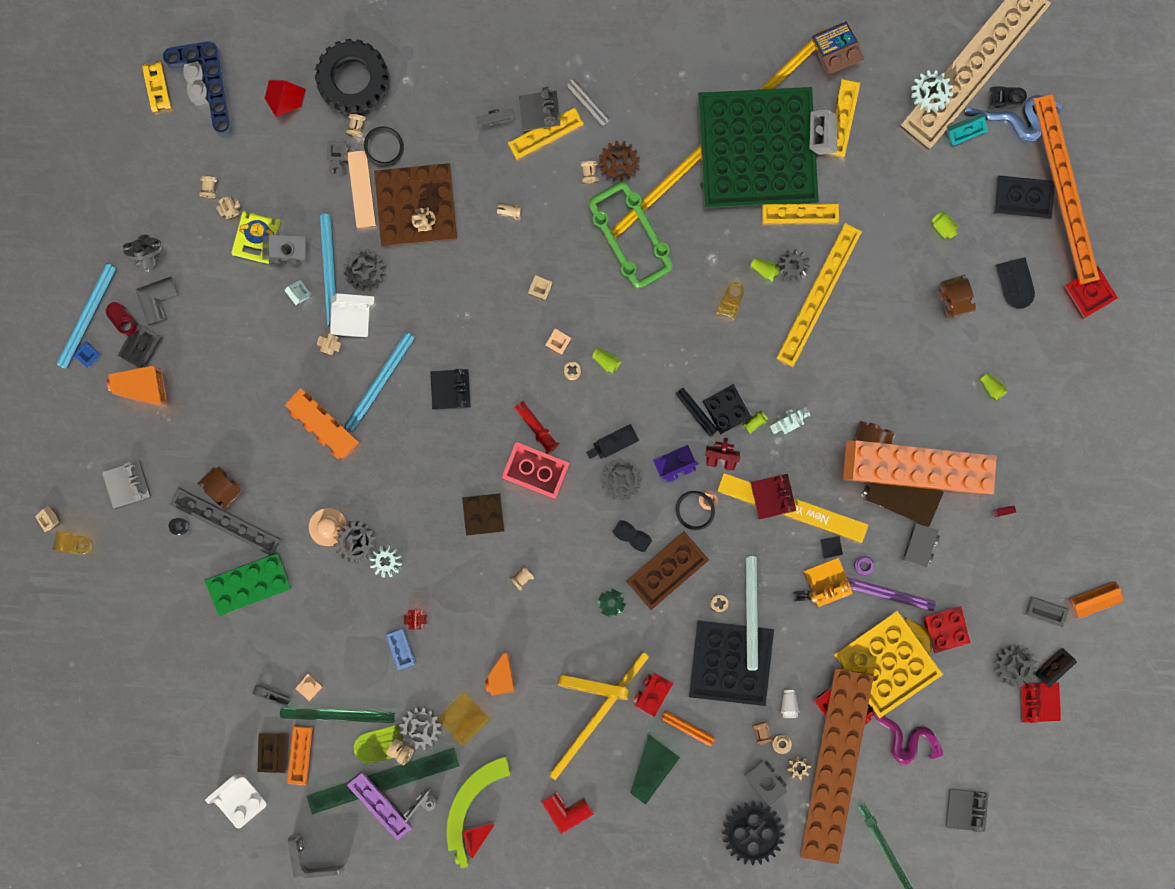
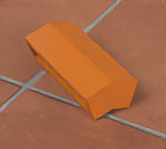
M1114 581L1071 598L1076 617L1080 619L1122 603L1124 599L1119 585Z

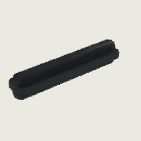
M681 388L676 392V396L709 436H713L718 431L685 388Z

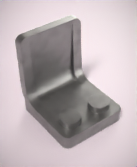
M294 834L288 838L294 878L341 875L344 872V865L308 868L305 865L303 849H305L304 838H301L300 834Z

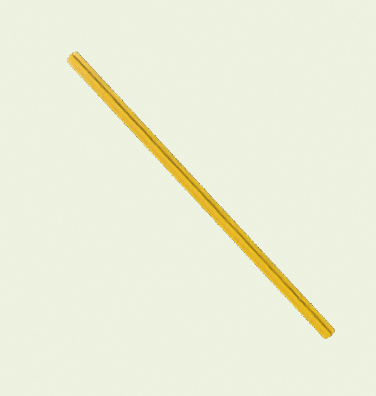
M811 39L758 90L774 89L815 50L813 40ZM701 144L641 200L640 205L644 212L701 158ZM634 208L611 229L615 238L638 218Z

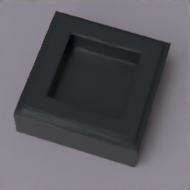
M840 536L820 540L823 558L843 555Z

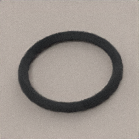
M385 126L376 127L365 137V154L377 165H392L403 154V140L399 133L392 128ZM386 130L397 137L400 150L393 160L381 162L370 155L368 140L377 131Z
M700 491L686 492L681 495L676 503V516L680 523L688 529H705L714 519V504L706 494ZM699 495L708 501L711 507V516L704 525L691 526L682 519L679 508L685 497Z

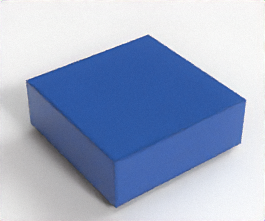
M86 341L75 352L74 356L85 367L89 368L101 354Z

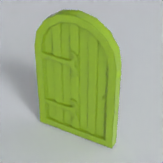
M399 724L360 735L354 744L356 758L366 764L391 759L387 755V750L395 739L403 742L402 734L399 733L401 731Z

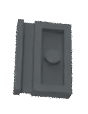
M137 323L136 332L127 337L117 356L139 368H143L161 336Z

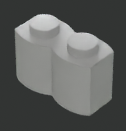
M198 62L184 64L183 74L188 82L187 93L190 100L195 106L208 104L203 68Z

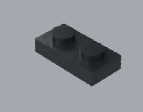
M1062 648L1035 675L1050 688L1077 661Z

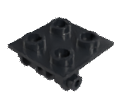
M468 369L430 371L432 410L471 407Z
M735 384L703 400L720 435L752 418Z

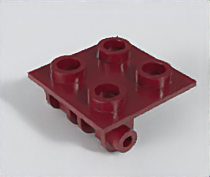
M788 474L750 482L759 519L796 511Z

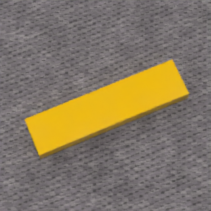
M841 79L834 114L838 116L837 153H831V155L845 157L861 82Z
M573 107L560 114L561 126L530 130L509 141L508 145L515 158L518 160L584 125L576 108Z
M839 203L762 205V224L839 223Z

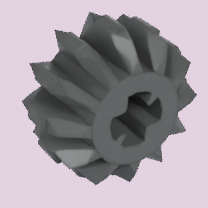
M794 249L793 255L788 250L786 251V256H780L783 262H778L777 266L783 267L778 272L779 274L786 273L783 276L784 280L787 279L788 275L790 276V282L794 281L795 276L798 281L802 280L801 275L807 276V272L804 270H809L810 266L805 265L809 258L802 259L804 252L797 256V250ZM789 262H791L792 264L793 262H796V267L798 269L796 270V268H794V270H792L790 268L791 264Z

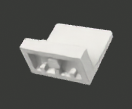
M335 294L331 296L330 334L367 337L369 307L374 304V296Z

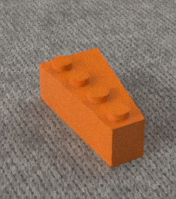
M300 388L285 404L290 410L288 413L296 420L299 418L304 423L302 426L309 433L313 431L318 436L316 439L323 446L327 444L332 449L330 452L337 459L341 457L345 460L360 444L303 389Z

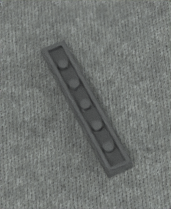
M179 487L170 503L173 507L268 555L276 552L282 540Z

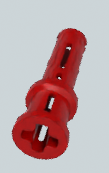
M524 400L520 402L524 410L518 404L514 407L536 435L535 440L543 445L546 454L551 453L560 446V443L556 442L551 436V431L542 426Z

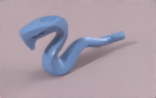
M1042 95L1031 96L1026 101L1025 112L1031 124L1029 128L1016 113L1011 111L988 112L966 107L965 114L975 116L982 113L985 119L1009 120L1014 125L1018 135L1024 140L1035 141L1042 134L1037 115L1033 110V99L1042 97ZM1055 101L1057 112L1059 115L1062 111L1063 106H1061L1058 102Z

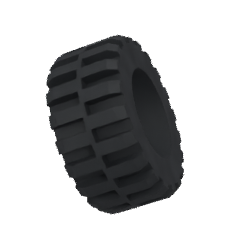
M345 39L346 42L344 43L337 41L334 47L331 48L329 46L325 49L326 53L320 55V62L316 64L315 81L321 97L329 107L336 109L341 114L344 112L347 115L354 113L362 115L366 110H374V106L376 104L380 105L382 97L386 96L388 92L389 72L384 58L371 44H365L362 40L357 39L355 42L351 39ZM350 61H358L365 64L370 72L368 85L362 91L355 94H347L340 91L334 79L338 68Z

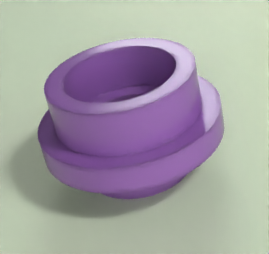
M861 556L855 562V569L861 575H868L874 570V562L868 556ZM862 562H866L868 564V567L866 569L861 568Z

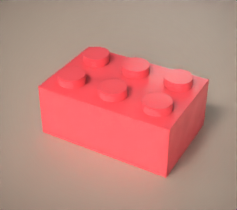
M515 442L502 479L556 499L570 463Z

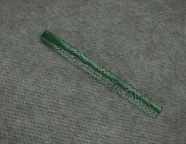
M300 708L280 709V718L371 723H394L395 714L388 712Z

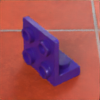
M689 445L653 460L661 480H666L667 483L679 478L678 474L682 472L687 475L696 471V466L699 465L698 461H695Z

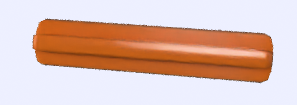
M668 711L664 712L662 716L664 722L709 746L713 744L715 740L713 735Z

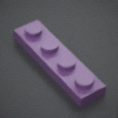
M363 771L347 782V786L396 840H399L412 829L408 821L404 823L406 819Z

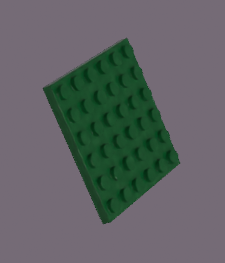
M812 87L698 93L704 208L819 202L816 152L810 149L811 112L814 111Z

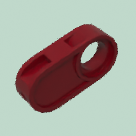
M112 302L106 307L107 317L121 334L131 336L136 332L137 323L123 305L118 302ZM130 321V329L124 331L123 324Z

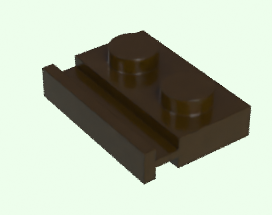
M259 733L257 772L286 773L288 734Z

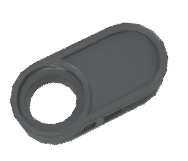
M257 684L252 694L286 708H288L291 700L288 696Z

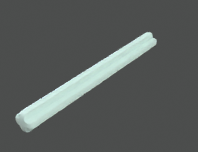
M747 556V669L757 670V557Z

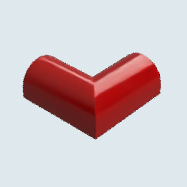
M558 791L541 801L561 835L594 815L584 798L567 808Z

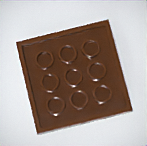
M450 163L374 170L382 247L458 240ZM428 207L429 211L435 215V224L431 225L432 230L418 231V228L412 224V215L416 214L415 209Z

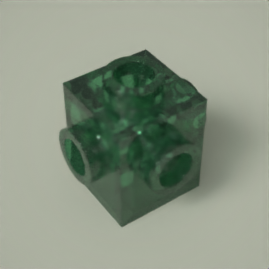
M611 589V592H602L597 601L600 604L599 608L602 609L601 613L610 618L612 615L622 614L626 605L623 602L624 598L621 597L622 593ZM613 599L615 601L614 607L608 605L609 600Z

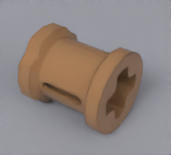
M769 721L752 726L757 734L758 745L774 741L769 731Z

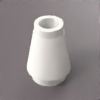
M784 690L781 706L783 718H798L800 711L795 690Z

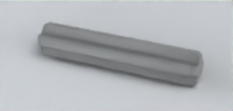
M575 79L567 83V87L602 126L610 121L608 115Z

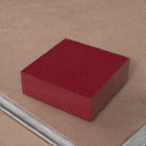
M1014 505L994 509L993 511L994 517L1017 513Z

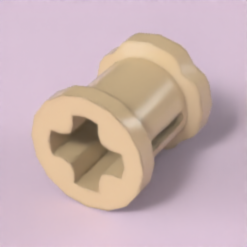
M349 114L350 123L346 134L362 137L363 133L361 131L366 117Z
M597 161L581 162L584 177L582 179L583 183L599 181L596 175Z
M210 176L200 177L202 188L199 196L216 198L215 182L218 181V178Z
M568 362L564 367L566 378L569 380L579 378L581 374L579 364ZM569 367H571V368L576 367V368H577V369H576V373H577V374H576V375H574V374L569 375V374H568V373H569V369H568V368H569Z
M524 565L514 577H510V580L520 591L523 589L522 586L530 579L533 580L535 578Z
M723 595L714 596L710 602L711 608L716 612L725 611L729 605L727 598ZM717 598H719L721 601L724 600V604H722L721 609H719L718 606H714V603L717 602Z

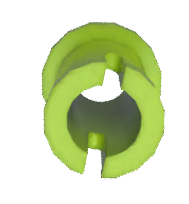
M762 410L756 411V415L743 425L751 434L760 425L766 424L765 421L768 418Z

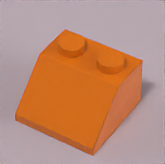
M508 652L502 654L485 681L486 690L491 692V696L515 691Z

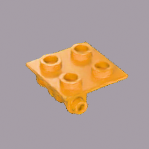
M839 558L804 571L813 593L811 599L814 603H817L818 607L853 594Z

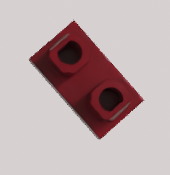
M724 437L723 443L716 441L715 447L706 446L707 466L717 467L718 459L725 460L724 468L733 471L737 462H740V452L734 451V445L728 444V438Z

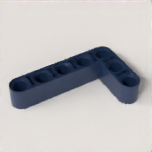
M211 41L167 48L163 53V60L171 68H182L184 64L193 62L203 64L212 126L220 136L229 135L232 131V121L219 48ZM209 48H214L215 52L213 55H206V51ZM191 51H195V57L192 59H188V53ZM172 54H176L177 59L174 62H169V57ZM211 67H218V71L215 74H209ZM215 85H220V91L213 93L212 88ZM217 104H224L222 111H215ZM221 122L227 123V127L224 130H218V125Z

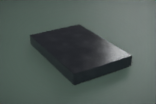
M998 175L994 214L1051 220L1055 189L1054 181Z

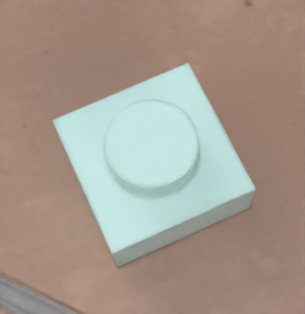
M301 280L289 285L285 289V292L295 305L307 300L312 295Z

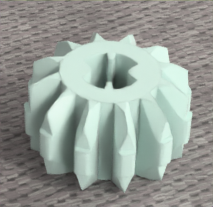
M387 545L386 552L383 546H379L381 553L379 554L374 550L373 554L377 557H370L371 561H376V564H372L370 567H378L374 572L376 575L382 570V578H385L386 571L389 577H393L392 569L396 573L399 572L395 565L402 566V562H396V559H400L402 556H394L398 551L396 548L390 553V545ZM389 557L391 564L383 566L381 559Z

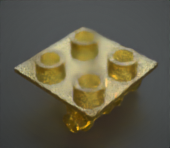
M464 692L437 720L450 732L458 743L464 746L491 719Z

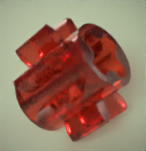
M408 610V615H404V625L408 624V630L423 629V624H427V615H423V610Z

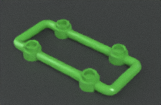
M621 181L593 196L589 201V207L593 213V223L601 227L621 263V273L629 277L635 287L641 288L669 273L673 263L668 255L669 246L660 241L640 205L641 196L633 192L628 183ZM621 189L624 190L627 196L626 204L630 208H634L655 246L653 250L655 256L662 258L665 264L664 267L641 280L635 274L636 265L627 260L607 224L608 215L600 211L597 206L598 202Z

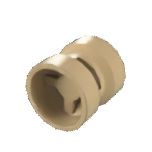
M395 739L389 746L387 755L391 758H396L397 762L401 765H405L411 759L414 749L404 746L402 741Z

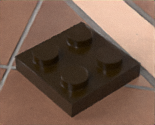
M500 493L462 497L466 536L505 532Z

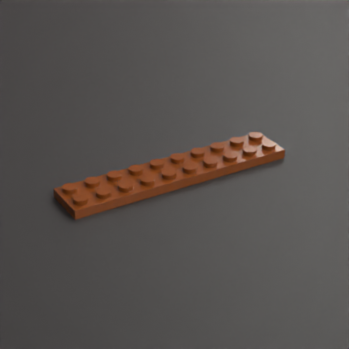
M835 668L801 846V858L839 864L874 678L873 674Z

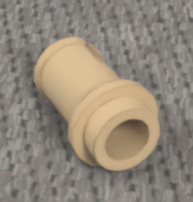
M499 202L498 207L505 208L506 210L497 209V214L513 216L514 219L521 217L522 206Z

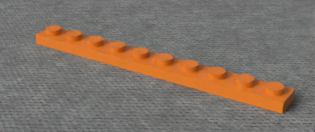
M1053 94L1034 98L1033 102L1079 284L1100 280Z

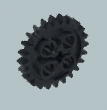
M753 801L752 807H749L747 802H745V808L742 809L738 805V812L731 810L734 816H726L730 822L723 823L727 830L722 831V834L727 835L723 842H729L725 847L726 850L733 849L730 855L737 854V861L744 858V864L750 860L752 866H754L755 860H758L759 864L762 865V859L765 858L769 862V855L776 857L773 851H781L777 845L784 844L780 837L785 836V833L780 832L784 825H778L782 819L780 817L774 818L777 812L769 813L771 807L768 806L766 809H763V803L756 807L755 801ZM751 815L759 817L757 824L752 825L749 823L748 820ZM763 821H766V824L756 832L757 837L751 836L743 846L740 845L741 842L751 835L749 832L751 829L755 831ZM736 829H744L745 835L742 838L735 837ZM765 829L772 830V836L768 839L762 837V832ZM752 842L758 844V849L755 852L748 850V845Z

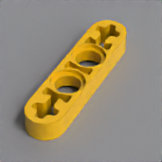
M564 675L559 676L557 684L568 689L622 700L628 699L630 691L619 686Z

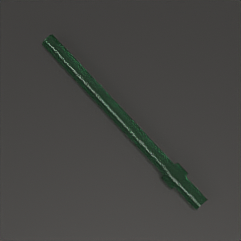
M865 803L859 805L858 807L865 818L864 822L868 828H871L904 889H913L879 829L877 819L874 815L872 816Z

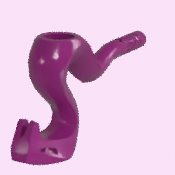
M868 704V709H870L876 719L892 731L891 754L900 765H908L916 758L920 736L925 737L931 746L932 754L929 756V759H936L944 755L939 740L928 727L916 728L910 736L907 750L904 751L903 734L900 726L885 716L879 718L870 704Z

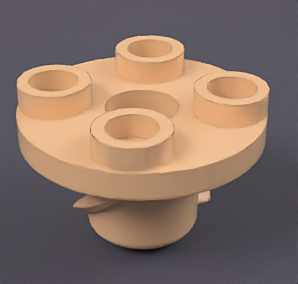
M324 508L312 516L309 522V532L316 543L322 546H333V544L338 543L334 539V536H339L337 529L342 531V524L347 525V521L340 511L333 508Z

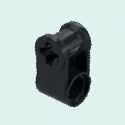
M990 87V108H1019L1027 99L1026 91L1020 87ZM1013 94H1019L1022 97V101L1016 102L1013 99Z

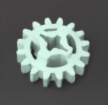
M928 70L926 76L921 73L919 79L914 80L917 86L911 87V90L915 91L911 98L917 99L914 104L920 103V110L926 107L928 113L931 108H933L934 112L938 111V107L943 110L945 104L950 103L947 97L953 96V93L949 92L953 85L947 84L950 79L944 80V73L938 76L937 70L933 74ZM926 80H935V81L929 83V82H927ZM936 85L934 93L928 98L930 90ZM920 91L923 92V99L920 95ZM934 100H936V101L938 102V103H929L930 101H934Z
M794 407L775 417L778 422L771 425L770 428L773 434L780 431L786 434L804 425L805 423L802 419L810 416L807 407L799 411Z

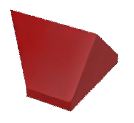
M269 80L264 99L275 117L297 108H302L306 89L285 80Z
M487 822L464 828L463 833L471 858L475 856L495 823Z

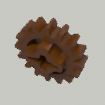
M616 140L614 146L608 143V150L606 148L602 149L604 155H599V158L603 161L599 162V166L604 167L601 173L607 172L606 179L613 177V182H615L619 178L621 182L625 177L627 180H630V174L636 175L634 168L639 169V165L635 162L640 161V157H635L638 151L631 150L632 144L627 147L625 146V141L622 142V145H619L618 140ZM614 150H622V152L615 153ZM629 155L632 159V165H630V163L627 162V158ZM607 158H609L612 164L610 168H608L606 163ZM620 158H622L623 165L620 163L616 165L615 159L619 160ZM622 170L625 172V173H621V174H617V173H616L617 171H622Z

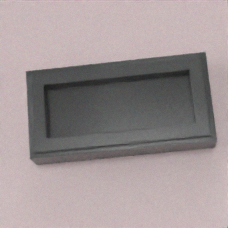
M1031 596L1025 615L1063 627L1069 609Z

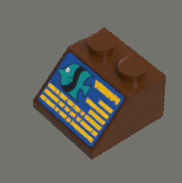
M847 21L811 36L823 71L829 75L864 60L859 43Z

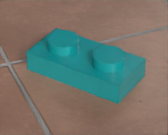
M982 113L947 127L952 146L988 132L985 116Z

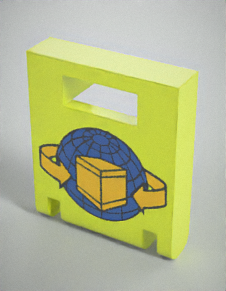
M243 211L231 252L232 255L270 264L269 260H262V251L261 255L258 256L246 253L244 250L245 246L262 249L263 236L268 234L278 235L281 220L276 219L275 225H273L272 217L250 213L248 219V212Z

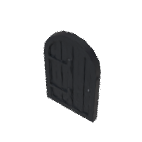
M1026 257L996 264L1003 296L1007 304L1015 309H1024L1030 306L1035 297V289Z

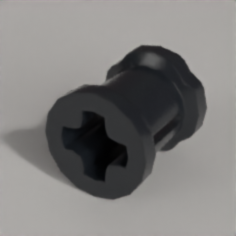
M175 518L169 522L168 527L172 534L183 535L188 531L189 525L185 519ZM181 522L180 526L182 527V530L176 531L177 527L175 526V523Z

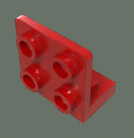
M655 672L652 675L648 674L643 682V685H645L643 691H638L633 699L635 702L634 706L655 717L674 683Z

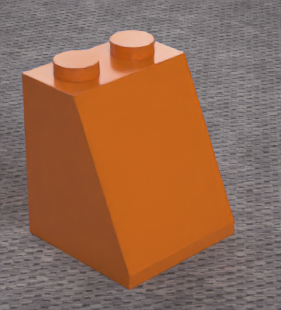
M149 366L108 374L107 387L112 394L162 407L168 406L160 368Z

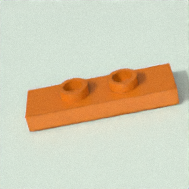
M293 725L287 784L307 785L313 727Z

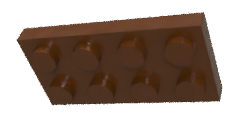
M683 531L626 582L652 610L707 563L709 559L688 534Z

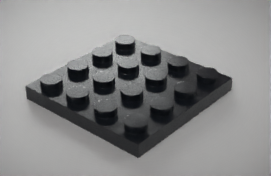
M697 620L689 697L766 706L774 629L758 627V669L748 670L747 626Z

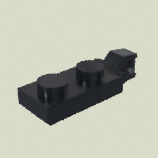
M629 424L597 440V442L593 443L595 448L586 453L589 459L598 455L600 459L606 458L638 442L639 439L632 425Z

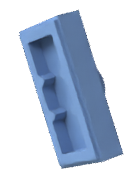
M404 628L385 634L397 670L415 665L416 661Z

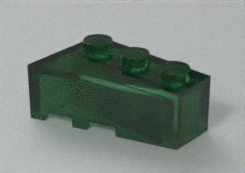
M649 733L630 788V793L645 805L680 759L678 754Z

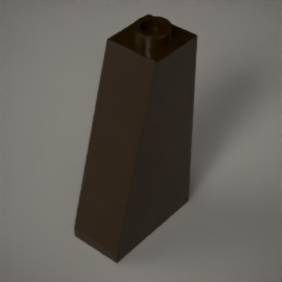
M870 483V485L865 486L862 495L865 496L863 501L914 523L930 527L944 492L925 488Z

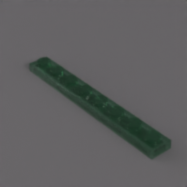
M453 747L410 761L405 765H398L368 775L367 777L383 792L459 767L460 764ZM347 782L306 796L312 814L359 799L347 786Z

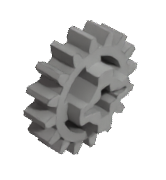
M417 707L415 708V713L408 711L409 717H402L405 723H400L399 726L403 727L404 730L399 733L405 734L403 741L408 740L409 747L415 744V749L417 750L422 745L424 750L426 749V744L433 746L432 740L438 741L439 738L436 734H441V730H438L437 727L441 726V723H436L435 721L438 719V715L435 717L431 716L432 710L426 713V708L424 707L419 712ZM417 716H425L428 719L426 721L420 720ZM411 721L412 730L408 732V724ZM426 723L428 724L423 729L424 733H422L421 731L416 732L415 734L413 733L418 728L417 724H419L420 726L425 725ZM433 724V733L430 736L429 727ZM415 736L421 737L424 741H416L413 738Z

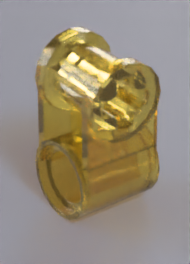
M734 282L728 286L716 314H723L734 321L744 294V288L740 283ZM738 287L740 295L737 297L732 296L730 288Z
M56 531L53 550L74 554H87L92 550L93 544L89 538L68 532ZM79 543H82L85 547H79Z

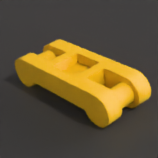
M155 61V64L150 65L148 63L142 64L152 112L159 111L161 108H172L162 61ZM157 71V75L151 76V72ZM162 95L163 100L156 101V96Z

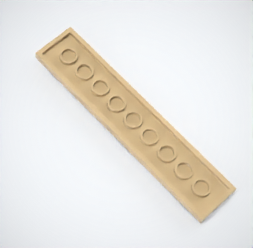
M1004 0L944 72L943 79L949 78L950 81L947 84L953 85V88L949 90V92L953 93V96L947 97L950 103L945 104L943 110L938 107L937 112H934L933 108H931L929 113L926 107L920 110L921 104L919 103L901 126L931 149L947 130V127L952 124L1050 6L1051 2L1048 0ZM936 85L930 90L928 98L934 93ZM934 100V101H930L929 103H938V102H937L936 100Z

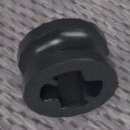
M811 590L794 592L796 595L794 600H812L809 596Z

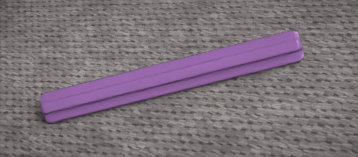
M847 577L851 589L930 611L935 609L936 602L933 600Z

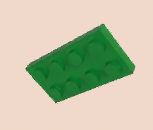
M277 552L204 580L218 616L291 589Z

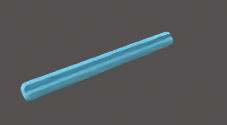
M325 213L320 214L327 325L330 327L331 296L336 294L331 216Z
M109 263L105 264L56 362L58 366L67 368L116 270L115 266Z
M408 332L403 335L345 423V428L354 431L414 340L413 335Z

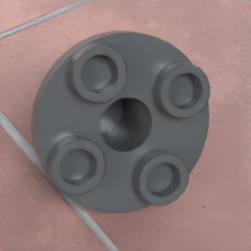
M147 234L139 236L138 240L123 245L124 256L129 260H136L135 265H138L142 270L153 268L156 261H158L156 255L162 250L161 241L156 238H150Z

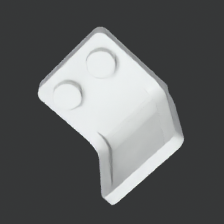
M242 774L232 776L205 799L207 804L215 803L236 828L243 827L267 806V801L247 777Z

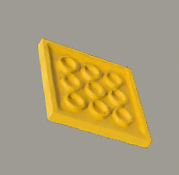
M898 610L835 654L844 669L874 675L869 704L879 718L943 675V672Z

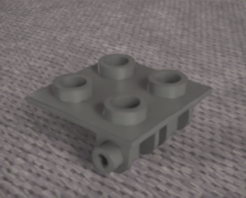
M543 87L541 93L519 96L523 131L561 126L557 90L552 91L550 87Z
M950 789L946 828L985 832L989 793Z

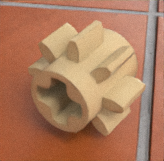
M230 195L218 201L220 206L216 208L221 217L225 215L226 219H230L239 214L238 209L241 208V205L237 198L233 199Z
M428 207L415 209L416 214L412 215L413 226L418 228V231L432 230L431 225L435 224L434 213L429 211Z
M325 333L324 337H318L316 345L320 346V352L333 355L334 351L339 352L341 343L337 342V336Z
M796 756L795 761L789 760L791 767L787 768V771L793 772L791 778L797 775L799 780H802V775L809 776L806 771L808 768H811V765L805 764L806 758H803L801 761ZM797 763H799L801 766H804V768L800 770V773H798L797 770H794V768L797 767Z

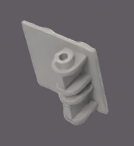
M139 461L129 462L123 466L102 472L113 509L150 497Z
M431 788L428 791H422L416 799L418 802L416 807L411 805L404 815L406 817L404 823L407 822L419 805L428 811L435 808L437 799L429 793Z

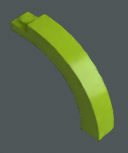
M506 755L496 758L477 769L464 782L453 800L447 820V844L449 851L457 850L454 853L456 864H460L461 868L469 867L463 838L466 812L470 803L483 788L498 779L511 775Z

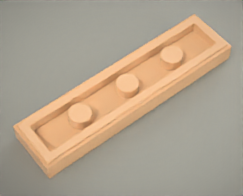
M364 150L348 152L356 227L376 226L367 155Z

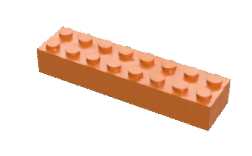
M856 440L846 441L843 480L974 494H994L997 456Z

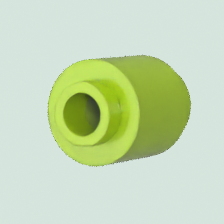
M944 211L938 213L931 220L934 223L933 226L944 239L947 237L952 239L959 233L957 230L959 225Z

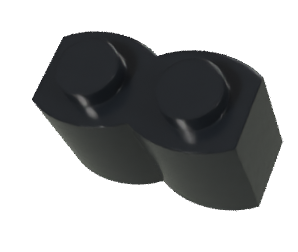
M619 520L612 531L616 538L629 542L632 548L640 552H646L652 542L648 534L636 530L632 524L624 520Z

